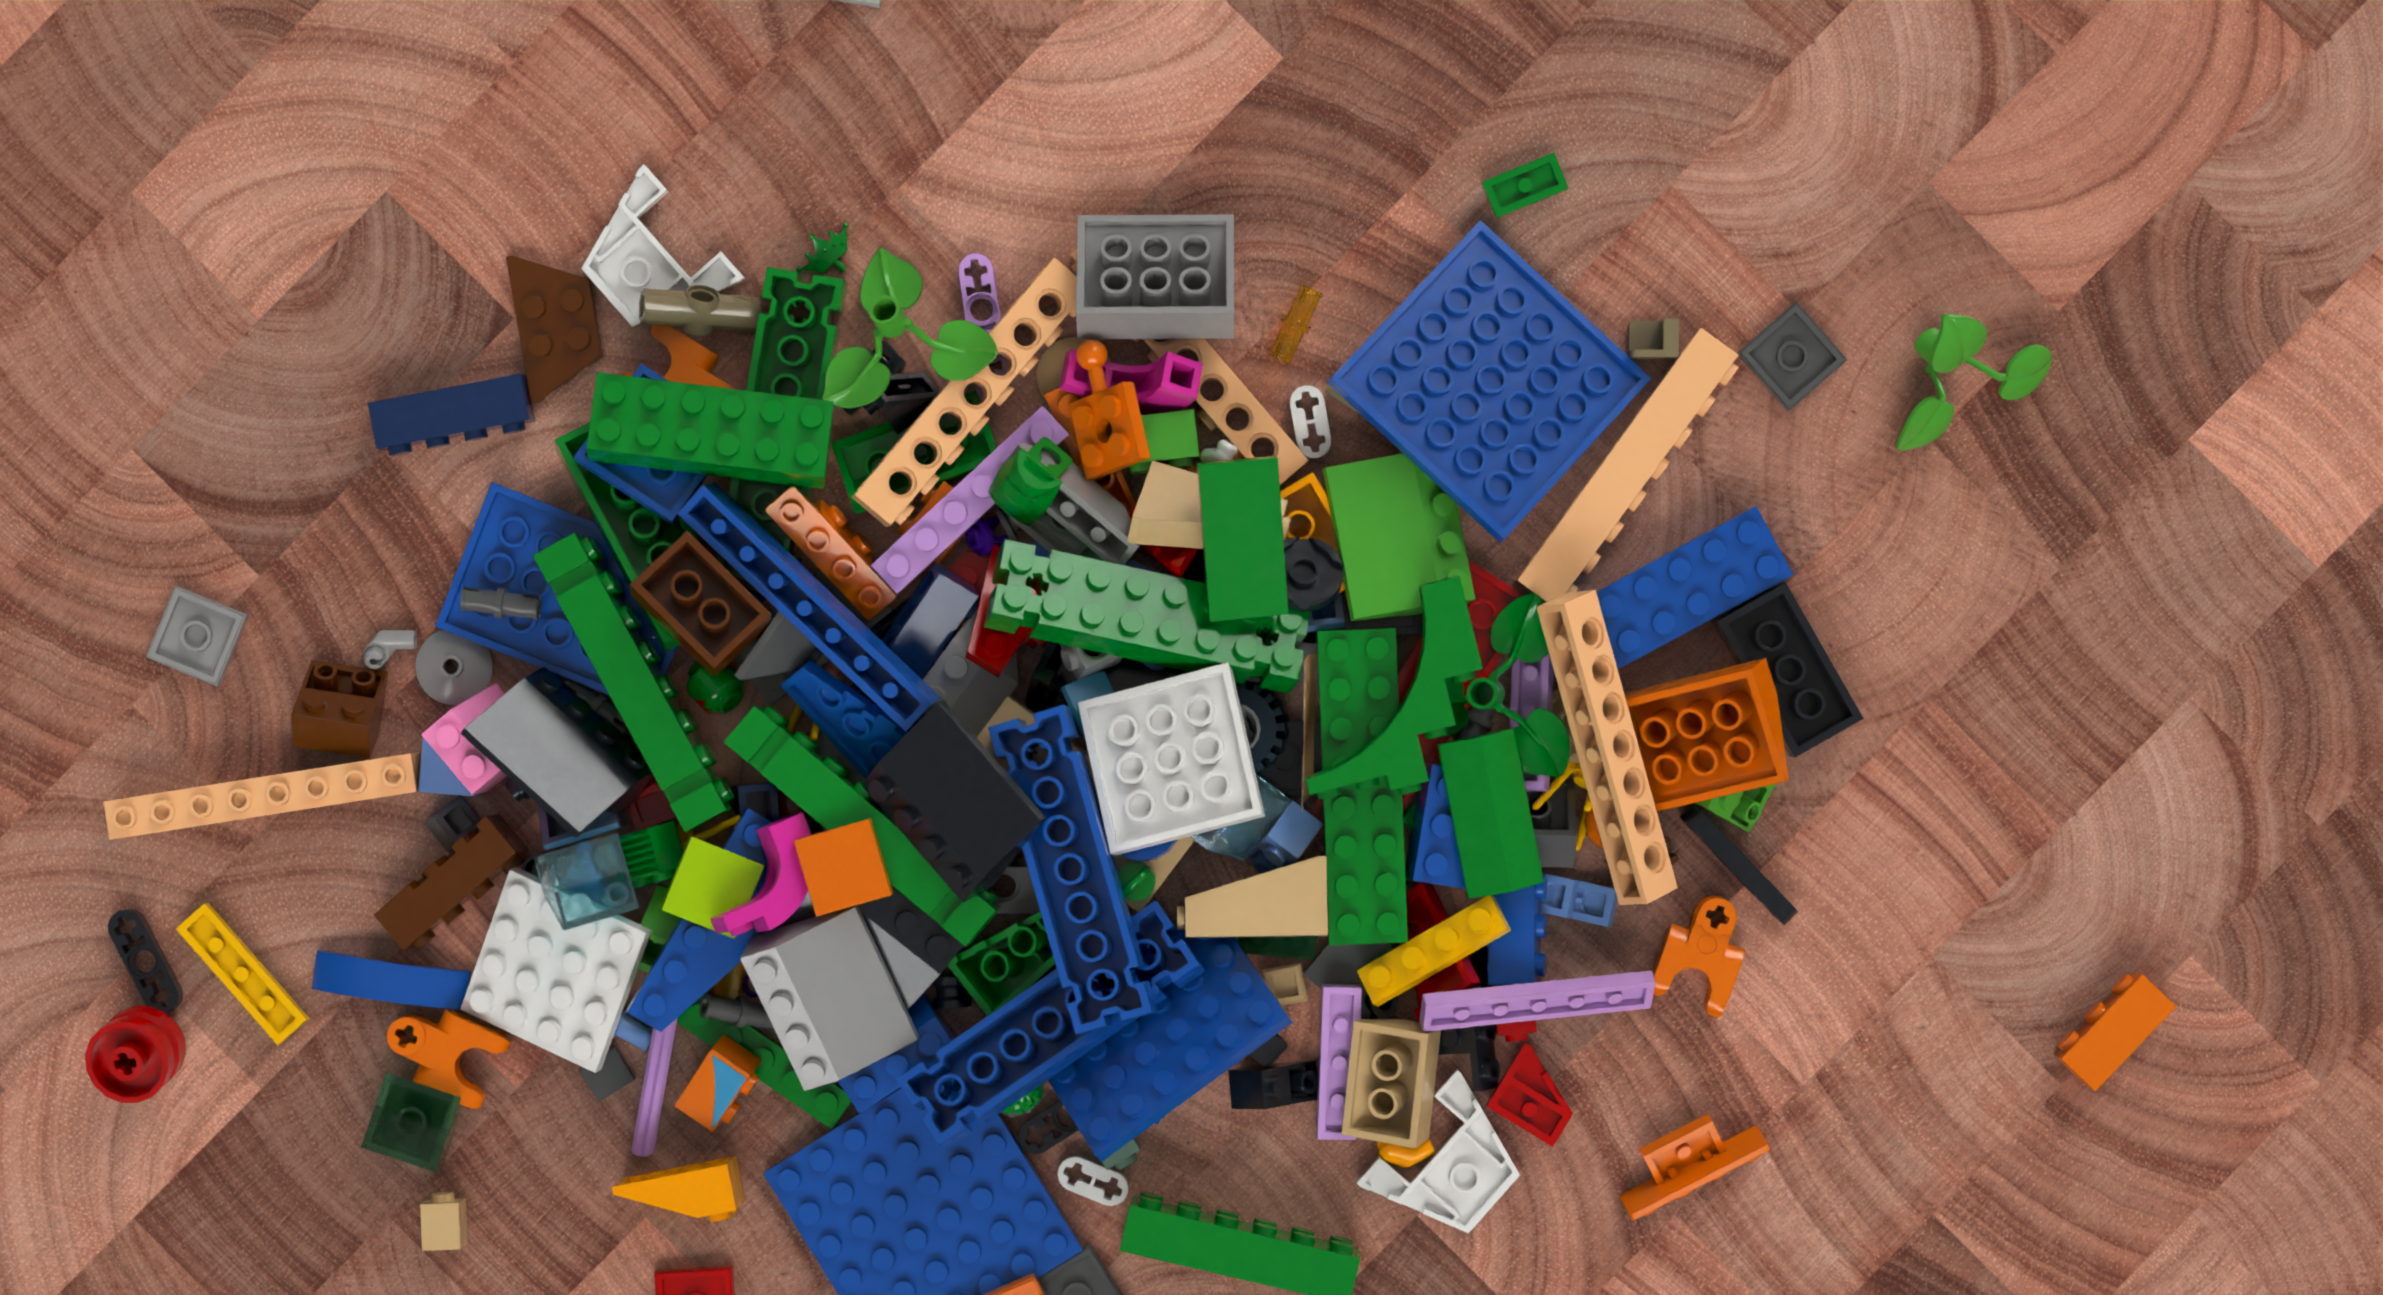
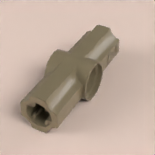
M692 285L686 291L644 288L639 300L640 324L678 326L686 333L696 336L710 335L714 332V329L756 332L761 303L759 297L719 294L714 288L705 285Z

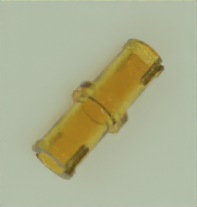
M1300 284V289L1287 316L1283 314L1280 320L1283 325L1271 351L1268 353V355L1290 365L1304 333L1308 334L1311 329L1308 324L1320 298L1323 296L1322 293L1303 284Z

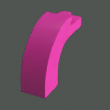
M1071 349L1065 356L1059 389L1081 397H1087L1093 394L1088 370L1079 365L1076 358L1077 350ZM1167 351L1161 358L1151 364L1130 366L1106 361L1103 370L1108 388L1121 382H1133L1141 415L1179 411L1195 401L1198 395L1203 364Z
M803 812L790 814L755 829L767 859L765 882L757 895L751 900L710 918L716 933L730 931L731 936H736L754 927L756 932L770 931L785 922L801 905L808 892V887L794 840L811 835Z

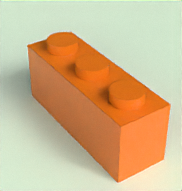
M2134 972L2131 976L2126 973L2120 977L2111 988L2114 994L2104 1004L2099 1001L2091 1007L2084 1016L2087 1022L2077 1032L2074 1029L2069 1031L2057 1044L2060 1050L2054 1056L2085 1086L2093 1091H2096L2176 1008L2141 973Z

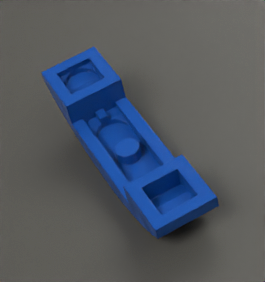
M317 950L312 989L393 1003L460 1010L470 983L471 971L437 966L412 965Z

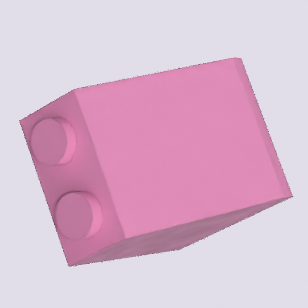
M498 683L450 709L421 734L472 795L489 792L507 776L460 734L468 724L505 694Z

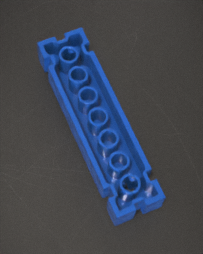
M1060 705L1034 713L1035 724L1027 726L1026 721L1017 718L990 726L988 730L996 758L1007 759L1010 771L1006 772L1046 817L1022 849L1062 988L1072 987L1076 1001L1067 1003L1075 1034L1077 1035L1111 1026L1110 1015L1116 1013L1120 1014L1121 1021H1128L1158 1012L1150 982H1139L1135 968L1145 966L1114 857L1109 851L1103 819L1084 753L1077 750L1073 751L1070 740L1079 738L1070 707ZM1038 746L1048 750V758L1044 757V760H1046L1044 764L1032 760V754L1038 753L1035 750ZM1103 974H1105L1106 978L1114 980L1115 986L1110 988L1113 991L1110 995L1106 991H1099L1097 983L1103 981L1100 978Z
M1156 900L1131 917L1135 925L1134 930L1143 961H1145L1143 954L1149 950L1152 954H1155L1153 956V964L1148 966L1144 963L1145 966L1135 969L1139 982H1150L1156 1005L1167 998L1162 991L1163 988L1172 982L1179 988H1182L1206 971L1183 939L1176 943L1172 938L1180 932L1164 908ZM1055 969L935 1052L940 1060L938 1063L930 1067L921 1062L897 1078L896 1081L913 1106L920 1110L927 1108L929 1114L921 1119L937 1144L949 1149L973 1132L968 1124L975 1118L988 1122L1135 1019L1121 1021L1120 1014L1116 1013L1110 1015L1111 1026L1076 1035L1067 1003L1076 1001L1072 987L1062 988L1058 971ZM1105 974L1100 977L1103 981L1097 983L1099 991H1106L1110 995L1113 992L1110 988L1114 987L1115 983L1113 979L1106 978ZM952 1085L961 1088L958 1091L959 1097L956 1100L949 1097L952 1094L950 1090Z

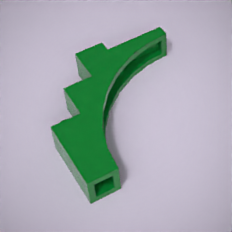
M1460 576L1418 585L1423 612L1422 647L1414 678L1402 704L1383 730L1360 751L1333 767L1304 777L1309 795L1317 793L1318 799H1325L1340 795V787L1356 784L1357 790L1373 787L1380 784L1379 777L1383 776L1386 777L1390 791L1398 789L1399 795H1405L1422 790L1421 783L1429 781L1418 735L1424 733L1426 739L1441 737L1449 734L1447 727L1456 725L1445 678L1451 677L1453 684L1476 678L1474 671L1483 669Z

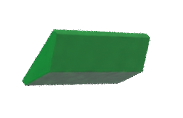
M976 390L964 394L968 403L980 405L981 400ZM943 414L939 420L940 429L945 434L954 435L958 430L957 419L953 415ZM989 421L975 436L970 432L960 442L965 449L950 466L944 462L935 474L940 479L934 486L943 483V481L947 482L969 474L997 448ZM884 423L831 443L855 514L867 510L851 498V496L909 427L897 435L888 423ZM921 443L914 449L915 459L919 463L928 465L932 462L934 454L930 446ZM894 473L889 479L890 489L894 493L902 495L907 492L909 483L903 474Z
M1514 728L1437 744L1467 898L1508 893L1543 883L1544 879Z

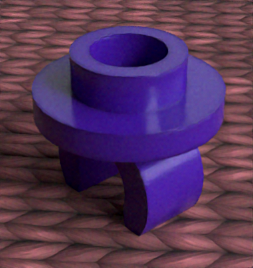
M981 517L966 531L967 545L977 555H989L994 544L1001 547L1004 540L1009 539L1007 535H993L992 530L1000 523L998 517H990L987 520Z

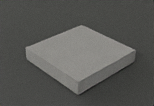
M175 586L146 657L219 687L249 615L180 586Z

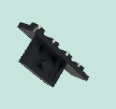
M1486 945L1468 955L1481 982L1474 988L1491 987V985H1488L1486 964L1488 962V947ZM1495 1024L1441 1030L1438 1055L1470 1053L1474 1092H1483L1497 1087L1500 1066L1495 1056Z

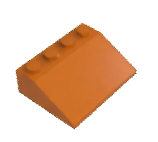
M1766 658L1624 693L1657 811L1789 780L1778 696Z

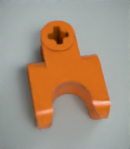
M652 325L650 327L651 335L667 347L671 356V366L663 378L672 382L734 389L731 385L710 373L720 356L671 326ZM627 372L622 375L632 377L633 373Z
M1718 895L1705 896L1696 905L1688 928L1670 923L1652 969L1655 979L1653 996L1657 997L1665 994L1670 988L1674 976L1686 968H1696L1703 971L1707 977L1708 990L1704 999V1007L1707 1014L1711 1017L1719 1018L1724 1013L1745 954V949L1729 943L1736 925L1737 914L1735 908L1728 900ZM1717 906H1720V912L1725 915L1723 921L1716 920L1713 926L1706 913L1708 910L1715 911Z
M446 1008L439 1023L418 1014H406L395 1020L387 1032V1042L394 1052L419 1063L412 1078L414 1082L471 1109L482 1108L485 1094L483 1089L468 1081L463 1075L460 1068L462 1055L471 1048H480L490 1053L498 1054L509 1050L512 1043L511 1038L507 1034L460 1012ZM412 1026L414 1028L413 1035L418 1038L407 1043L405 1042L406 1034L401 1032V1030Z

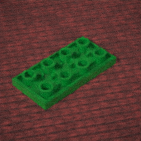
M1277 456L1197 463L1208 620L1214 622L1289 614Z

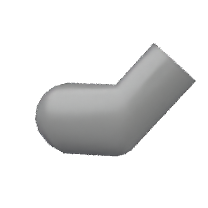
M379 631L364 649V663L371 669H379L396 649H416L417 631Z

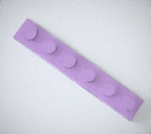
M1041 406L871 564L873 569L899 594L996 504L990 497L988 490L997 475V471L1019 443L1034 446L1042 437H1047L1059 446L1069 436L1068 432Z
M1652 971L1427 993L1422 994L1419 1021L1422 1032L1649 1009L1652 1004L1655 979Z

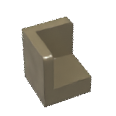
M1663 318L1661 321H1631L1629 323V358L1631 360H1676L1679 358V318Z

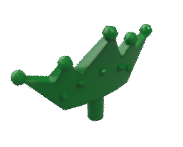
M843 223L844 229L840 235L835 234L832 230L828 232V235L831 236V242L816 238L814 234H810L809 238L813 240L816 255H810V253L806 252L805 257L808 259L809 264L802 268L798 266L796 271L807 270L823 273L833 264L842 273L846 267L838 258L848 250L846 235L848 223Z

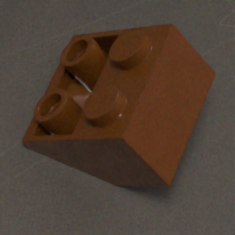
M311 660L291 714L293 746L370 758L380 731L388 671Z

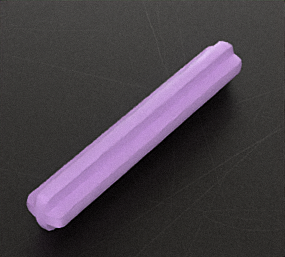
M677 1019L662 1032L655 1028L652 1029L631 1148L632 1153L637 1156L650 1157L654 1153Z

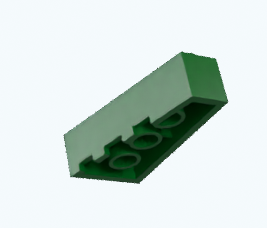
M1040 911L1004 929V931L979 942L972 946V948L955 955L947 965L987 1016L1057 969Z

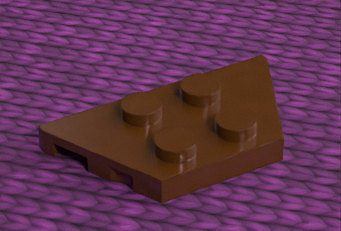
M507 256L506 261L531 404H539L550 393L576 377L584 368L591 366L603 357L591 280L518 257Z

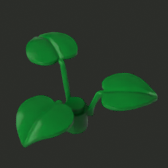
M1531 593L1521 596L1507 605L1499 613L1492 625L1490 634L1491 645L1498 653L1510 654L1507 661L1496 671L1491 672L1489 678L1473 680L1467 688L1465 697L1462 682L1453 684L1451 677L1445 678L1456 725L1447 727L1449 734L1444 736L1454 735L1466 727L1469 721V713L1465 704L1470 703L1477 709H1496L1497 712L1503 713L1520 725L1514 728L1522 772L1532 775L1560 777L1564 774L1570 757V740L1564 723L1556 714L1546 709H1536L1524 720L1519 714L1502 704L1505 690L1498 681L1499 677L1515 663L1517 657L1523 662L1535 663L1549 654L1536 608L1543 604L1539 595Z

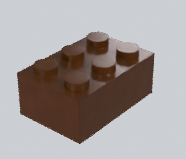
M688 531L630 584L631 596L713 677L718 675L771 623V613Z

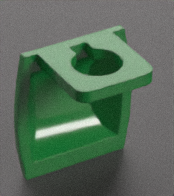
M1042 437L1028 452L1023 448L1020 449L1002 466L995 476L988 493L992 500L1009 516L1026 526H1030L1044 514L1054 501L1062 484L1058 477L1072 464L1073 460L1049 438ZM1041 451L1053 454L1058 460V465L1049 464L1046 467L1040 461L1043 458Z

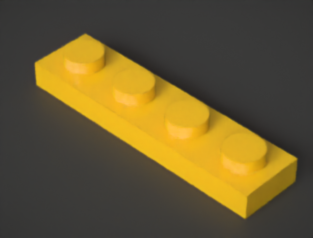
M1489 895L1357 970V973L1372 1004L1379 1007L1507 934L1511 929L1495 897Z
M208 902L204 903L176 928L180 935L277 1045L282 1044L310 1019Z

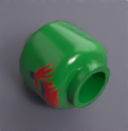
M696 661L688 671L690 678L687 681L686 690L689 696L708 714H727L738 706L743 699L744 680L734 676L737 671L730 664L713 677Z

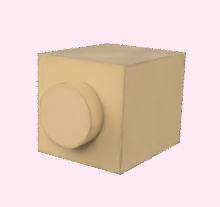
M454 1192L432 1193L430 1200L420 1204L422 1251L460 1250L468 1244L466 1198H455Z

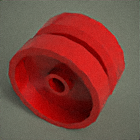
M132 1006L118 1012L90 1039L85 1053L86 1071L93 1085L106 1097L121 1103H139L153 1097L181 1069L186 1055L185 1038L178 1024L167 1013L151 1006Z

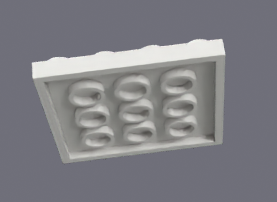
M1228 662L1078 702L1111 855L1116 856L1265 817L1233 670Z
M517 867L509 870L460 1010L596 1073L602 1069L652 930Z

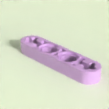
M973 253L967 255L959 265V280L965 321L972 322L989 333L1001 319L995 273L991 261L986 256ZM978 261L981 267H987V273L981 275V283L983 288L990 285L991 293L977 292L968 296L967 289H975L972 276L965 275V270H969L972 267L971 262ZM979 299H986L993 306L991 317L984 321L974 319L971 314L972 304ZM997 355L989 366L1002 362V370L994 369L996 375H1005L1008 369L1007 361L1002 356ZM975 385L977 395L983 400L982 390Z

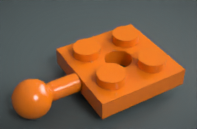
M1094 339L1081 343L1076 353L1079 365L1088 370L1093 394L1069 404L1086 480L1098 479L1151 458L1134 383L1121 382L1109 388L1107 387L1103 370L1108 357L1107 349L1103 343ZM1108 422H1110L1112 426V435L1110 436V438H1108L1106 432Z

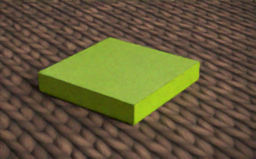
M690 836L660 909L715 931L710 918L751 900L765 865ZM729 931V932H720L721 934L726 935V936L731 937V938H734V939H735V937H736V936H731L730 931Z

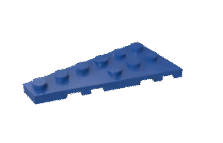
M811 660L789 675L780 684L865 779L877 763L910 731L905 732L880 707Z
M746 807L722 849L765 865L752 895L753 898L762 888L767 875L766 855L755 829L772 822ZM680 918L630 1002L626 1012L662 1032L741 962L740 957L751 936L767 931L756 932L754 927L749 931L736 935L734 939Z

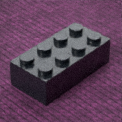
M1786 582L1772 587L1713 621L1737 665L1766 658L1778 696L1784 746L1790 757H1797L1864 719Z

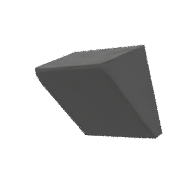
M459 795L433 814L426 822V826L444 849L451 853V846L461 837L466 836L473 830H476V832L479 830L476 824L481 819L463 796Z
M616 1047L608 1051L600 1071L594 1073L583 1067L579 1068L581 1075L598 1102L635 1080Z

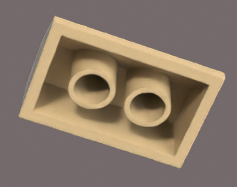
M1408 1019L1354 1020L1341 1135L1415 1149L1429 1139L1441 1030L1422 1032L1420 1022Z

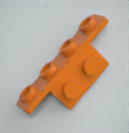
M792 484L766 506V513L866 619H872L896 599V592L871 566L873 560L872 545L864 535L859 532L855 535L846 525V517L835 505L829 507L822 499L813 504L796 485Z
M1706 1114L1639 1148L1653 1178L1622 1193L1619 1198L1631 1220H1636L1653 1213L1657 1208L1677 1198L1688 1195L1692 1190L1710 1181L1720 1179L1727 1172L1745 1163L1755 1161L1760 1155L1768 1152L1770 1147L1758 1126H1753L1722 1142L1712 1119Z

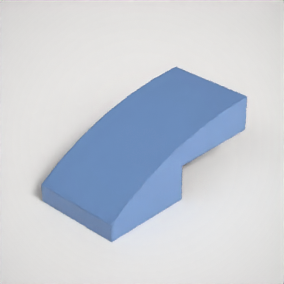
M1542 872L1547 877L1546 899H1541L1540 912L1612 927L1618 901L1615 888Z

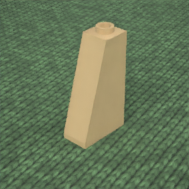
M1152 461L1132 516L1127 542L1141 545L1203 549L1198 474ZM1281 498L1283 540L1285 541L1291 518L1285 516L1288 500Z
M1327 856L1313 857L1185 897V906H1177V930H1185V938L1327 936Z

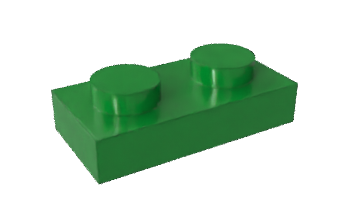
M1555 153L1481 182L1495 219L1569 189Z

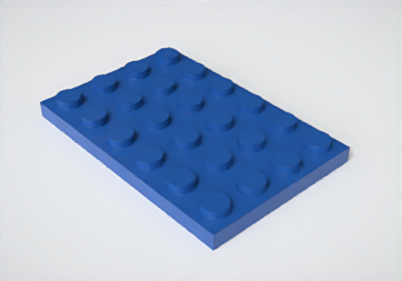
M492 482L435 627L539 668L545 667L549 672L608 694L558 603L552 587L547 583L533 557L534 554L572 533H578L579 535H586L590 539L594 538L605 556L604 559L600 560V565L604 572H613L624 591L619 594L624 606H632L642 623V627L637 630L643 640H646V642L650 640L661 658V661L656 664L662 675H668L679 646L664 652L639 603L631 596L630 587L595 522ZM464 586L497 591L500 587L507 588L509 593L541 595L543 600L542 613L539 620L514 616L498 619L494 617V614L472 611L464 612L460 609L461 592Z
M1179 930L1180 933L1172 939L1175 943L1183 939L1206 971L1182 988H1179L1174 982L1163 988L1162 991L1167 998L1156 1005L1158 1012L1138 1017L1048 1080L1093 1153L1101 1162L1293 1023L1235 937L1185 938V930ZM1148 950L1143 955L1145 957L1144 963L1149 966L1154 963L1153 956L1155 954Z

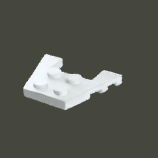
M645 164L637 171L636 178L627 193L623 195L618 204V209L608 226L604 228L581 268L634 328L643 325L640 324L639 300L644 288L686 291L692 285H705L720 292L746 279L721 251L690 277L646 228L639 218L669 191Z
M1456 1068L1434 1093V1097L1463 1121L1460 1127L1411 1182L1406 1180L1390 1164L1378 1156L1356 1183L1361 1188L1373 1191L1387 1197L1389 1200L1422 1212L1424 1215L1469 1233L1516 1181L1520 1174L1462 1073Z

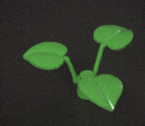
M879 248L866 269L860 291L862 306L876 326V329L873 331L875 353L872 356L863 347H850L840 351L828 366L822 399L834 401L835 407L856 408L870 404L881 397L891 379V373L887 366L878 362L882 358V338L898 337L906 329L913 332L928 346L936 348L931 355V365L940 377L949 381H964L975 376L995 360L998 349L993 338L984 329L969 321L953 320L943 324L938 333V341L931 339L913 324L912 320L907 318L903 310L911 308L919 300L923 291L922 278L916 268L910 263L895 257L883 248Z
M1942 314L1940 330L1937 328L1927 329L1917 338L1914 345V350L1928 363L1925 371L1931 376L1937 390V397H1926L1913 409L1904 424L1895 448L1903 451L1925 446L1938 439L1950 425L1954 415V406L1950 402H1944L1947 395L1937 372H1950L1966 362L1990 377L2003 381L1998 391V394L2003 399L2018 400L2029 395L2041 384L2050 369L2053 355L2043 345H2030L2021 349L2013 356L2006 367V373H1999L1971 357L1983 347L1987 338L1986 327L1972 317Z

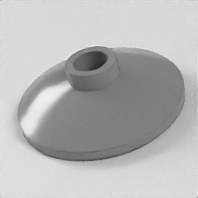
M440 630L428 637L419 649L416 658V675L421 687L431 698L444 704L459 705L488 687L493 675V658L488 647L448 631ZM450 659H454L458 663V670L454 674L448 673L445 668L446 662Z

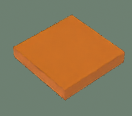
M871 818L794 840L816 917L894 894Z

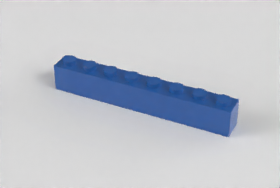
M716 482L702 485L677 513L905 732L913 728L941 699L934 690Z

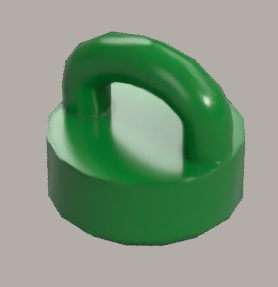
M1138 861L1129 862L1118 872L1126 899L1132 901L1144 900L1153 892L1156 883L1155 874L1147 864Z

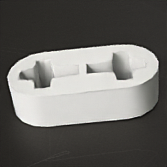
M1304 385L1297 388L1290 398V411L1297 447L1307 458L1318 459L1323 457L1331 446V433L1325 400L1317 388ZM1302 393H1309L1310 398H1317L1318 405L1312 408V420L1306 421L1304 409L1296 407V402L1302 399ZM1315 424L1317 436H1324L1325 443L1320 444L1318 452H1312L1310 446L1304 447L1303 440H1306L1309 436L1307 425Z
M1076 1154L1066 1157L1059 1165L1058 1180L1065 1189L1108 1206L1120 1204L1128 1194V1179L1122 1172L1114 1168L1106 1170L1103 1164ZM1075 1163H1079L1082 1165L1081 1172L1092 1177L1091 1182L1078 1178L1076 1183H1071L1068 1181L1069 1174L1064 1172L1066 1167L1072 1168ZM1111 1177L1118 1179L1117 1186L1122 1189L1121 1194L1114 1193L1111 1198L1104 1195L1105 1188L1094 1184L1096 1179L1103 1182H1109Z

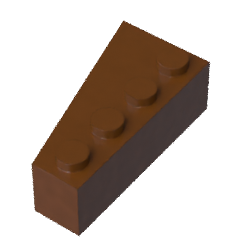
M500 814L485 816L476 824L479 828L477 832L473 830L466 836L461 837L451 846V854L448 856L443 855L422 872L420 880H414L374 914L403 951L413 946L417 950L423 948L436 936L432 930L444 921L447 925L454 922L466 911L462 907L466 901L472 896L476 900L481 899L495 887L491 880L502 871L508 875L510 869L518 868L524 863L525 860L521 855L529 848Z

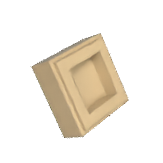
M1300 962L1262 969L1264 981L1281 1006L1308 1001Z

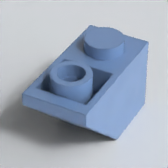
M1292 800L1279 813L1245 857L1252 861L1253 867L1261 874L1294 864L1323 826V823L1304 808L1302 812L1301 806Z

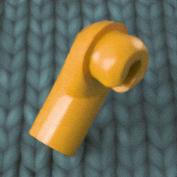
M1429 1139L1416 1149L1377 1141L1379 1156L1385 1162L1403 1168L1411 1167L1436 1154Z

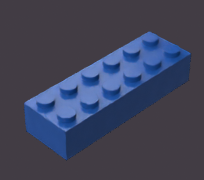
M1757 506L1738 514L1596 591L1617 669L1624 667L1793 576Z

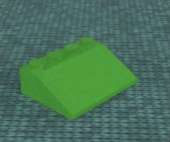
M1400 453L1322 469L1338 556L1341 558L1343 567V582L1351 621L1423 614L1418 585L1453 576H1460L1466 604L1475 600L1457 503L1408 457Z

